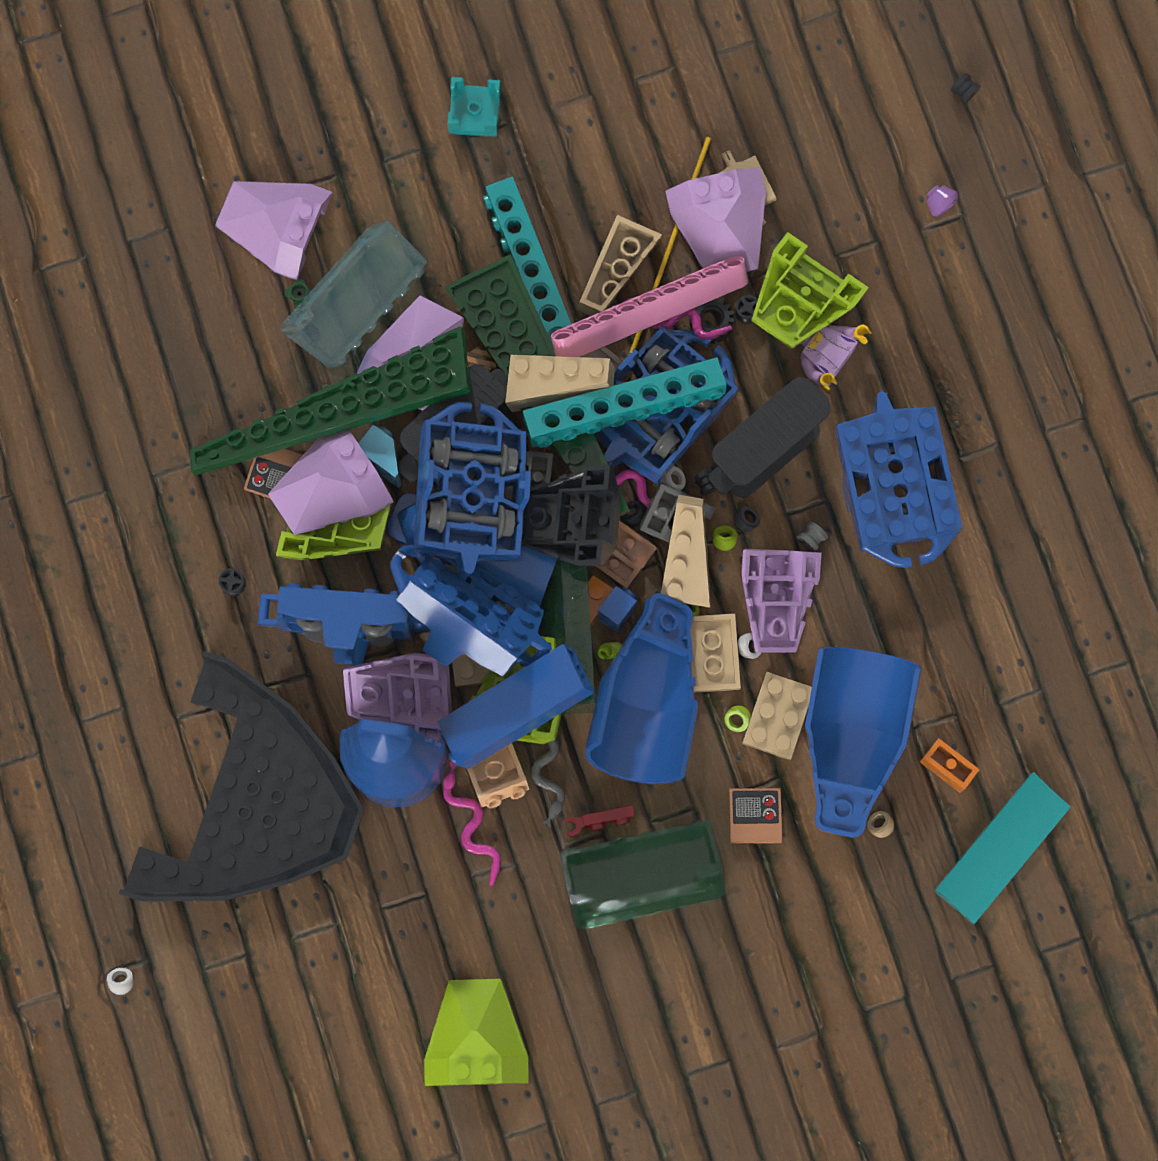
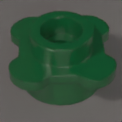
M299 279L290 288L285 290V296L294 302V307L302 308L307 300L314 298V292L308 289L304 280Z

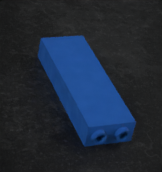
M562 644L437 721L441 729L439 733L442 740L448 744L451 751L449 756L456 766L470 769L595 692L575 650Z

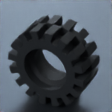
M716 298L694 308L701 317V327L704 332H710L727 326H731L733 329L734 311H731V305L729 303L726 304L725 299L718 300ZM711 311L718 313L721 317L720 325L716 328L706 327L702 321L705 313ZM690 318V320H689V325H691V331H693V329H692V323H691V318ZM731 331L712 339L710 344H714L717 340L718 343L723 341V338H727Z

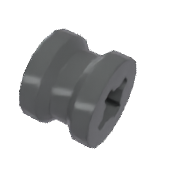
M809 521L806 524V529L803 532H799L796 538L807 549L816 552L820 542L825 541L828 535L816 523Z

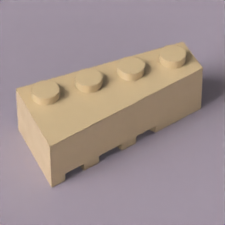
M617 215L576 310L590 316L606 310L657 245L662 234Z
M511 355L505 403L511 412L521 411L520 409L534 408L542 406V404L611 387L614 384L615 367L610 358Z
M678 495L661 594H665L683 603L710 607L711 591L704 499Z

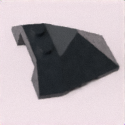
M612 465L585 466L576 473L559 476V479L553 482H544L531 487L529 500L523 510L521 546L579 567L603 566L617 548L621 494Z

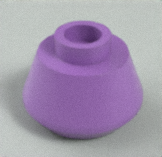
M936 185L928 192L927 196L929 198L926 202L931 215L940 217L957 202L958 193L946 186L939 187Z

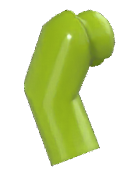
M620 642L604 643L598 649V656L604 660L615 658L623 644Z

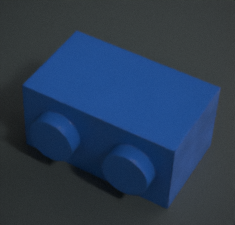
M616 586L598 609V620L616 633H619L636 610L637 600L634 599L635 595L625 587L620 589Z

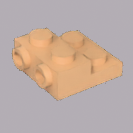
M512 743L470 769H467L481 807L495 808L501 804V800L508 797L512 799L521 798L525 795V791L529 790Z

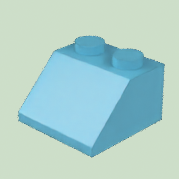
M372 425L358 444L378 474L399 489L402 484L397 467L398 455L395 441L392 438L393 434L383 426L379 429Z

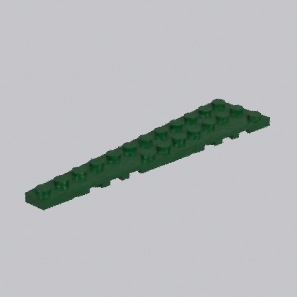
M511 255L503 257L444 286L500 369L505 373L507 379L511 355L555 356L553 344ZM574 415L571 417V419L574 421H580L581 419H583V417H581L580 415ZM549 422L546 425L550 428L557 427L559 424L556 422ZM586 432L577 435L571 440L564 441L561 439L552 442L573 473L589 465H608L594 433L587 434ZM620 491V516L630 512Z
M461 326L433 338V342L423 347L415 346L410 349V353L398 358L396 355L389 358L386 364L378 368L372 366L365 369L359 374L352 375L296 401L297 405L291 408L274 411L275 415L267 419L259 418L252 421L253 424L243 430L237 428L224 436L215 438L190 450L191 472L196 476L471 393L464 329Z

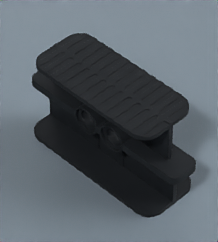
M480 365L469 366L471 393L428 405L401 432L400 442L406 449L401 456V461L397 464L401 475L411 483L418 482L421 426L425 420H429L450 405L458 402L472 403L471 412L458 413L455 416L454 422L494 427L495 424L491 417L479 414L480 403L493 406L508 419L513 412L505 403L508 379L502 370L495 369L489 373ZM433 481L432 489H436L438 484H436V481Z
M798 377L792 380L715 445L712 451L714 470L709 474V482L721 494H725L730 490L739 498L750 496L818 438L820 433L819 424L829 416L831 411L829 399L807 378Z

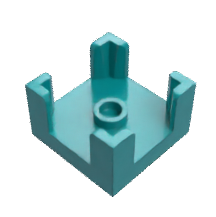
M451 77L452 97L451 108L448 113L449 134L497 137L501 97L500 80H488V87L467 86L464 85V78Z

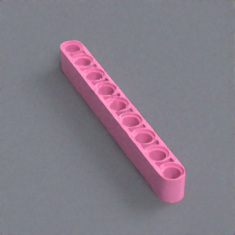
M737 256L727 258L553 332L551 340L555 356H583L748 284V276L744 258Z

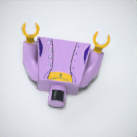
M829 325L800 343L805 346L800 358L807 379L822 386L825 392H829L830 388L828 385L830 383L837 385L835 376L856 349L858 343L856 340L858 339L862 344H866L868 340L863 335L866 333L872 334L870 329L866 325L858 327Z

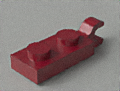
M633 805L582 815L581 817H568L565 819V823L573 822L576 825L574 831L567 832L568 837L577 836L582 828L590 827V831L604 829L605 824L615 822V826L629 824L630 819H633L635 816Z

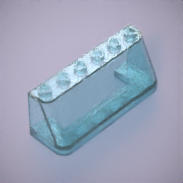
M388 220L373 224L348 249L282 323L279 329L326 367L338 369L347 360L345 355L350 350L354 351L362 343L361 337L366 332L370 333L378 325L376 320L381 315H386L393 308L392 302L397 296L400 298L408 291L409 287L407 285L412 279L416 280L424 273L423 267L428 261Z

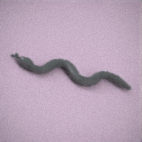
M557 737L554 741L547 742L550 745L549 751L535 760L530 769L531 779L541 788L553 791L557 796L556 800L550 805L548 820L543 821V825L548 824L549 828L551 827V819L557 817L562 810L565 793L558 783L543 778L540 771L541 768L552 762L559 754L560 744Z

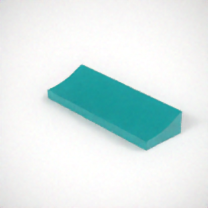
M1035 772L1031 773L934 889V892L972 924H975L1071 806L1048 787Z

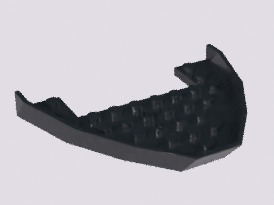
M206 651L203 653L205 662L190 702L238 719L188 862L139 847L124 890L120 889L118 894L142 902L226 901L293 883L348 858L364 811L363 806L334 756L294 707L228 658Z

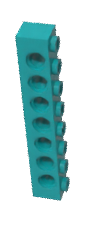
M510 177L485 186L486 195L483 196L487 209H492L495 217L492 218V222L496 232L501 231L503 239L500 242L504 253L509 252L551 340L553 332L571 325V322L514 178ZM502 205H510L512 209L508 212H503L500 210V207ZM512 226H517L521 229L516 234L508 231ZM520 248H526L529 250V253L522 256L517 251ZM528 270L538 272L537 276L532 278L526 276L525 273ZM542 291L547 296L539 300L534 297L535 293ZM551 313L556 318L551 322H547L543 319V316Z
M713 358L523 410V421L531 447H546L557 440H571L577 435L586 432L587 434H593L600 431L601 428L608 426L619 427L626 421L634 419L640 421L655 413L666 414L677 407H691L699 401L719 399L725 394L726 381L718 358ZM694 382H700L704 386L697 388L694 387L692 384ZM674 388L680 392L678 394H671L668 390ZM647 395H652L656 399L652 401H647L644 399V397ZM622 402H629L631 406L624 408L621 407L619 404ZM602 408L607 412L605 414H598L595 410ZM574 415H580L581 417H583V419H581L580 421H574L571 419V417ZM549 422H556L559 425L557 427L550 428L546 424Z

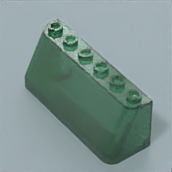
M558 559L540 607L544 610L539 626L540 636L554 638L556 640V648L562 644L573 648L594 690L587 566L579 567ZM591 694L563 711L561 715L593 713L595 694Z
M698 820L683 826H671L655 832L648 831L633 837H621L615 841L594 843L591 846L578 849L571 848L559 853L576 927L582 929L713 901L721 898L726 893L724 871L710 820Z

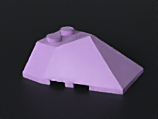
M761 168L735 169L689 180L666 190L670 214L703 269L727 258L737 256L744 258L747 272L758 270L766 200V189Z
M233 181L216 222V227L239 245L241 244L275 273L298 280L306 261L305 249L319 215H324L333 192L312 184Z
M419 296L366 352L357 374L372 366L378 368L386 364L389 358L396 355L398 358L410 353V349L415 346L423 347L433 342V338L459 326L463 328L464 317L423 296ZM427 406L418 409L423 411Z
M349 430L318 438L268 494L294 535L324 528L325 525L336 522H348V519L360 516H372L393 503L378 472Z
M774 549L743 550L742 581L755 652L797 651L806 623L803 621L806 608L811 607L813 601L810 599L813 586L818 585L820 579L822 553Z
M412 653L343 669L347 715L359 720L406 725L425 735L426 742L430 738L435 740V746L437 743L446 745L440 736L439 731L441 729L437 721L452 713L449 666H444L429 654Z

